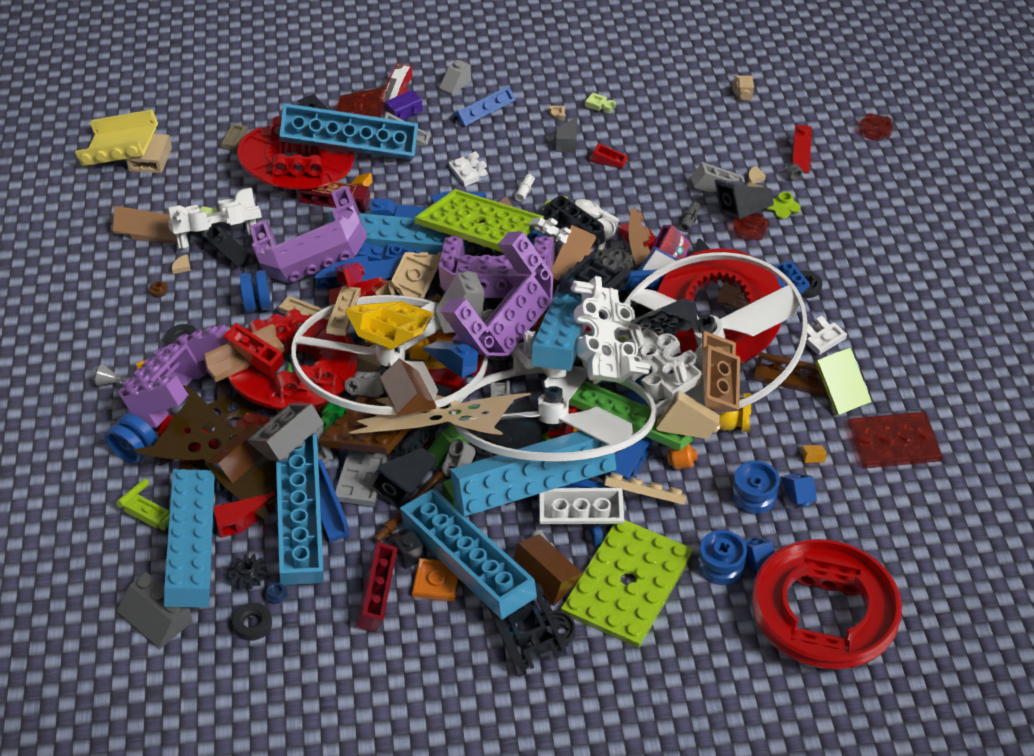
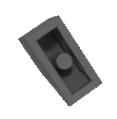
M577 118L557 128V134L553 135V145H556V152H576Z

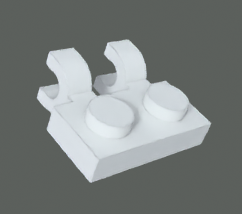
M476 151L471 153L468 159L461 157L449 162V168L464 187L479 181L480 176L488 175L484 169L487 167V164L484 161L479 163L477 160L479 155Z
M541 217L532 218L529 224L534 227L537 233L554 237V243L561 242L566 244L569 236L567 234L571 233V230L567 227L562 229L556 228L554 225H557L558 222L553 218L544 220Z
M823 316L816 319L818 324L814 328L808 324L806 344L818 355L842 342L847 337V333L837 324L833 323L830 325Z

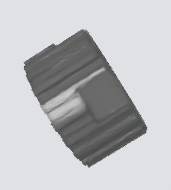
M793 164L786 170V175L792 181L797 180L803 173L798 164Z

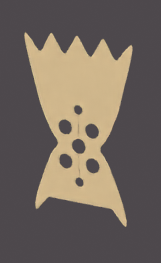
M531 393L490 397L465 403L454 400L448 403L451 404L449 408L441 409L438 407L429 410L427 413L420 412L400 416L375 414L377 416L357 421L368 427L349 433L410 429L450 422L467 429L501 435L503 433L495 429L494 426L514 399L528 396ZM436 395L434 401L442 399L444 397ZM388 397L377 399V401L386 404L387 407H393ZM472 404L480 405L477 409H468V406ZM452 410H461V413L459 414H449V412ZM484 411H489L488 414H482ZM434 415L442 416L439 420H430V417ZM462 416H471V418H476L467 421L459 420V418Z

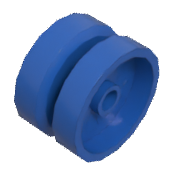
M266 270L255 272L256 283H253L249 272L239 273L241 300L244 303L245 313L255 312V300L259 301L261 310L271 309Z
M132 413L123 414L117 420L116 425L112 426L104 436L109 448L119 458L131 464L139 463L145 456L135 452V449L150 447L157 442V436L151 426L142 418Z
M748 461L741 464L736 469L732 489L734 503L743 511L753 514L769 511L776 503L780 484L779 473L774 467L761 461Z
M716 530L707 534L701 541L698 559V569L704 579L717 585H728L738 581L743 575L747 553L744 540L739 535L727 530Z

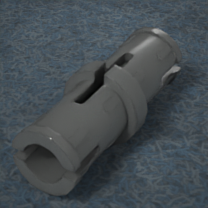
M692 202L688 211L684 213L683 221L679 225L681 231H690L701 209L699 203Z

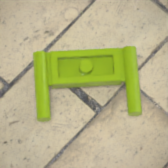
M147 479L140 481L116 501L117 506L120 508L124 507L126 513L156 529L160 528L165 531L169 527L170 511L138 495L149 485Z

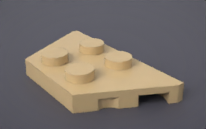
M405 252L390 285L400 296L424 299L439 268L442 253L428 255V252H420L418 254Z

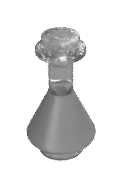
M104 364L99 365V367L95 366L91 374V380L95 382L96 386L115 382L123 384L126 380L133 377V374H130L129 377L117 375Z

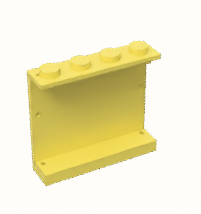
M153 110L91 120L90 125L95 136L89 148L75 151L81 166L144 156L158 125Z

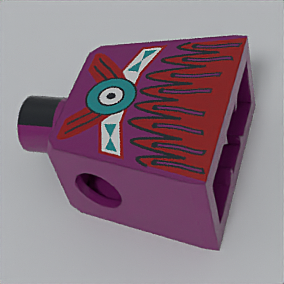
M663 225L650 252L654 247H657L678 259H683L691 255L687 252L691 244L673 225Z

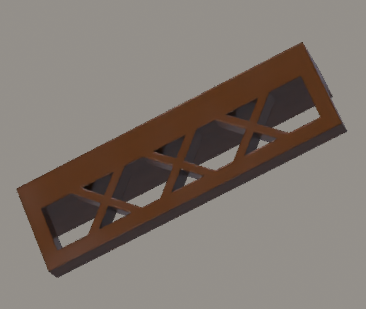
M759 352L753 381L766 384L772 383L786 369L782 365H789L792 359ZM762 359L768 360L772 364H764L762 363ZM798 361L793 371L779 385V387L829 398L816 364ZM800 369H808L810 372L804 373Z

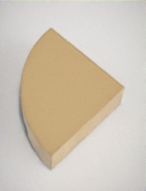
M549 106V114L555 119L565 121V106Z
M757 166L751 168L748 176L750 183L755 184L765 180L766 175Z
M188 255L181 256L175 260L172 265L173 274L191 271Z

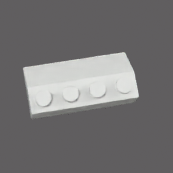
M555 488L539 493L540 524H624L622 488Z

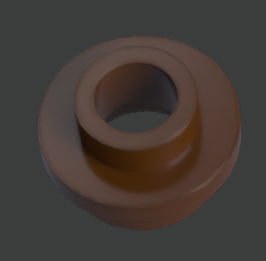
M156 281L150 285L149 290L154 297L160 298L167 294L168 286L163 281Z

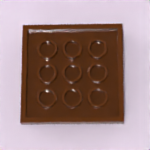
M362 395L354 401L366 405L386 406V404L377 401V399L382 397ZM347 408L346 412L318 440L320 446L388 455L410 429L349 433L368 427L357 422L358 420L372 418L377 415Z

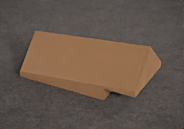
M114 206L113 233L129 234L131 240L178 244L176 234L169 230V214Z
M571 225V233L567 234L569 235L567 242L562 245L553 265L552 294H555L561 275L566 274L570 268L575 267L578 261L581 262L585 255L588 256L592 252L590 248L596 240L595 235Z
M703 331V382L706 407L714 412L738 411L740 357L736 356V343Z

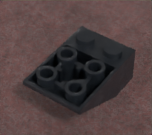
M683 298L631 320V323L641 328L652 330V332L667 333L674 336L675 333L687 331L692 326L698 324L696 303Z

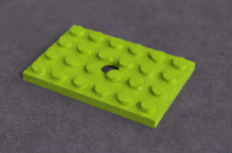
M454 189L415 217V224L502 252L498 247V243L508 232H524L527 236L534 230V227L529 225L532 218L541 217L544 219V216Z
M624 520V524H614L584 571L583 576L579 579L562 606L561 611L569 614L576 621L640 648L690 561L694 549ZM632 574L636 577L637 581L636 583L625 585L621 582V576Z

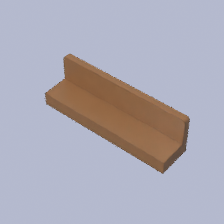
M273 324L253 332L254 335L279 351H285L284 345L276 337V330ZM230 343L204 354L206 370L215 382L253 366Z

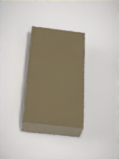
M232 124L220 144L221 149L237 151L240 141L248 132L247 126Z

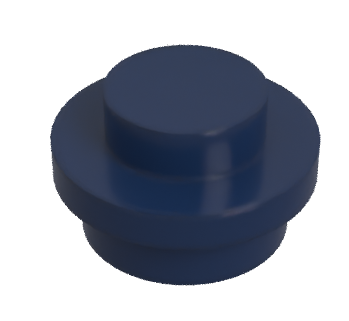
M273 583L266 590V599L270 603L278 604L287 598V589L280 583Z

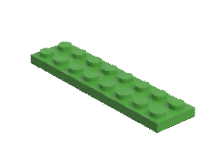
M587 381L581 384L569 400V405L572 407L574 406L584 411L599 407L632 423L633 432H638L643 428L651 416L650 407ZM660 415L655 418L652 429L645 435V437L657 443H662L673 450L679 451L697 438L658 431L656 424Z

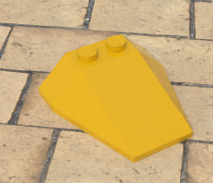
M403 301L359 304L348 307L345 311L358 337L364 338L368 343L382 345V348L386 350H393L423 334L434 316L433 312Z

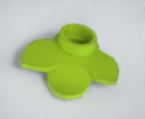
M781 192L777 198H773L774 205L766 208L768 210H775V215L780 219L788 218L791 212L799 213L801 209L800 204L794 201L792 194L789 192Z

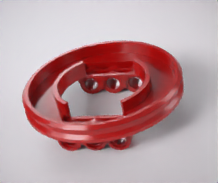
M809 539L791 543L770 555L760 567L755 578L752 592V608L760 630L779 651L805 665L834 670L864 665L886 651L897 634L902 617V600L897 584L891 574L878 560L855 546L828 539ZM797 580L801 585H815L827 591L837 590L852 596L861 593L865 600L867 612L859 624L847 630L845 638L797 628L799 619L792 612L788 604L787 591Z

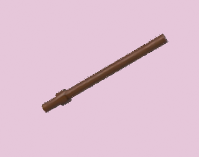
M442 468L409 502L430 491L444 477ZM401 511L382 525V529L373 538L375 543L381 542L388 534L391 535L397 529V525L402 521Z

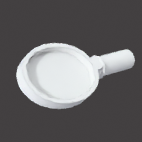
M578 199L575 202L578 207L594 218H609L615 225L619 222V218L607 213V211H603L593 201Z
M609 218L598 219L604 226L606 238L604 243L598 245L600 250H603L606 241L612 239L615 235V223Z

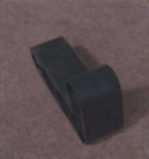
M564 196L555 197L539 211L540 215L544 216V220L553 218L558 222L557 225L562 222L569 228L573 225L595 235L594 245H601L605 242L603 224Z

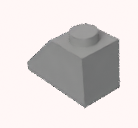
M457 60L450 65L439 91L451 96L457 93L471 81V65L461 60Z

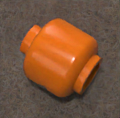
M690 443L680 451L671 448L667 450L669 466H673L675 470L690 469L693 467L694 461L698 460L697 450L692 449Z

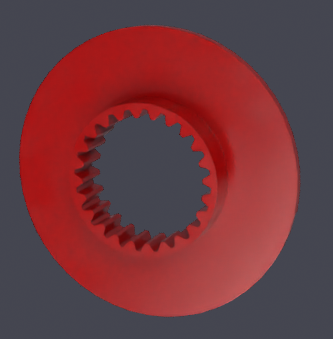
M276 116L271 120V126L259 127L249 132L238 145L237 156L239 163L248 174L264 183L282 188L312 189L333 184L344 178L351 171L354 163V153L351 151L279 141L282 120L280 116ZM287 152L293 154V152L297 153L293 156H285ZM300 153H303V155L309 154V157H303L302 155H299V154H300Z
M725 248L708 249L689 255L727 252L751 256L738 250ZM718 259L695 262L669 271L661 282L658 293L677 301L685 298L693 302L696 294H698V288H704L703 284L709 286L710 281L717 284L718 280H721L723 284L726 281L729 282V285L735 283V288H740V292L744 293L746 305H749L781 289L775 275L764 268L737 260ZM782 322L755 336L729 329L723 330L725 339L736 343V356L740 357V364L758 356L759 352L764 351L771 344ZM693 328L675 333L674 336L680 342L681 353L679 355L688 350L695 353L699 345L697 344Z
M293 309L288 311L285 316L274 314L266 320L256 319L246 329L253 333L273 324L276 330V337L284 345L285 351L283 352L287 353L288 350L292 351V342L299 328L313 315H302L299 310ZM324 318L315 322L302 335L304 337L355 345L347 333L346 335L327 333L329 320ZM303 344L297 345L296 350H299V353L306 351V355L312 354V358H316V363L312 367L303 365L300 368L314 384L323 390L337 396L345 389V381L354 377L358 364L357 353ZM250 366L227 377L233 388L240 395L256 404L269 408L284 409L290 403H309L312 406H316L327 401L312 392L300 380L295 371H282L271 378L254 366Z

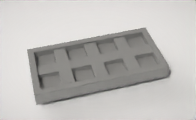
M349 450L335 491L339 502L374 507L378 493L371 489L368 484L378 467L388 462L390 453L388 455L371 454L363 451Z

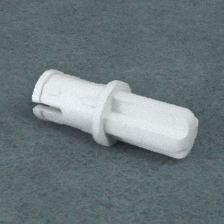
M527 174L523 182L519 184V189L514 196L516 201L524 202L527 194L530 193L531 186L535 180V177L531 174Z

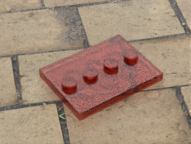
M385 87L340 95L336 111L381 118L387 91Z
M926 412L849 418L848 425L863 469L942 461L943 455Z

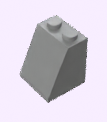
M466 271L464 273H457L438 304L435 312L443 333L455 332L440 313L451 298L467 299L482 320L485 292L476 272Z

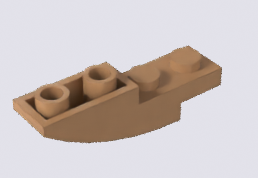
M633 207L629 217V241L634 261L638 267L643 264L650 254L648 245L644 247V244L650 242L648 237L651 234L648 227H643L641 221L644 218L641 211H636L635 207Z

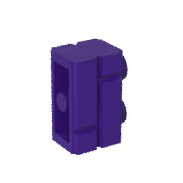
M413 90L384 102L385 113L388 112L402 120L423 111L422 99Z

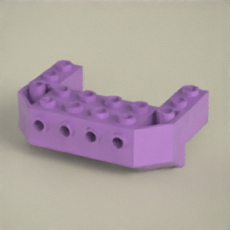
M348 185L331 192L336 205V209L332 210L335 221L277 245L274 233L266 219L249 226L254 241L252 243L253 249L260 265L266 270L269 278L292 283L357 255L367 238V233Z
M508 232L498 243V247L513 266L506 275L513 288L485 322L481 320L467 299L451 298L440 311L456 333L452 341L468 344L478 352V355L508 356L511 354L515 346L524 339V333L536 324L538 318L547 311V307L552 302L553 274L524 232Z
M452 236L445 238L439 262L441 289L447 291L457 273H464L466 271L476 272L485 292L484 298H505L513 288V285L506 277L513 266L505 255H465L464 240ZM535 237L534 248L550 271L553 272L554 237Z
M212 325L204 331L199 329L191 335L183 334L168 346L156 350L153 353L154 356L143 363L144 366L133 373L134 376L123 383L124 386L118 391L129 411L142 418L151 427H158L169 415L166 409L179 406L188 396L183 385L187 386L193 379L204 377L207 373L204 354L228 344L223 337L228 331L225 325L217 327Z

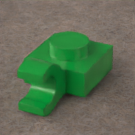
M329 402L322 411L323 416L321 420L323 423H326L323 430H328L335 420L346 412L347 408Z

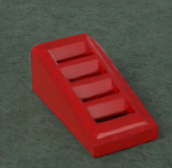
M598 143L590 161L623 168L628 156Z

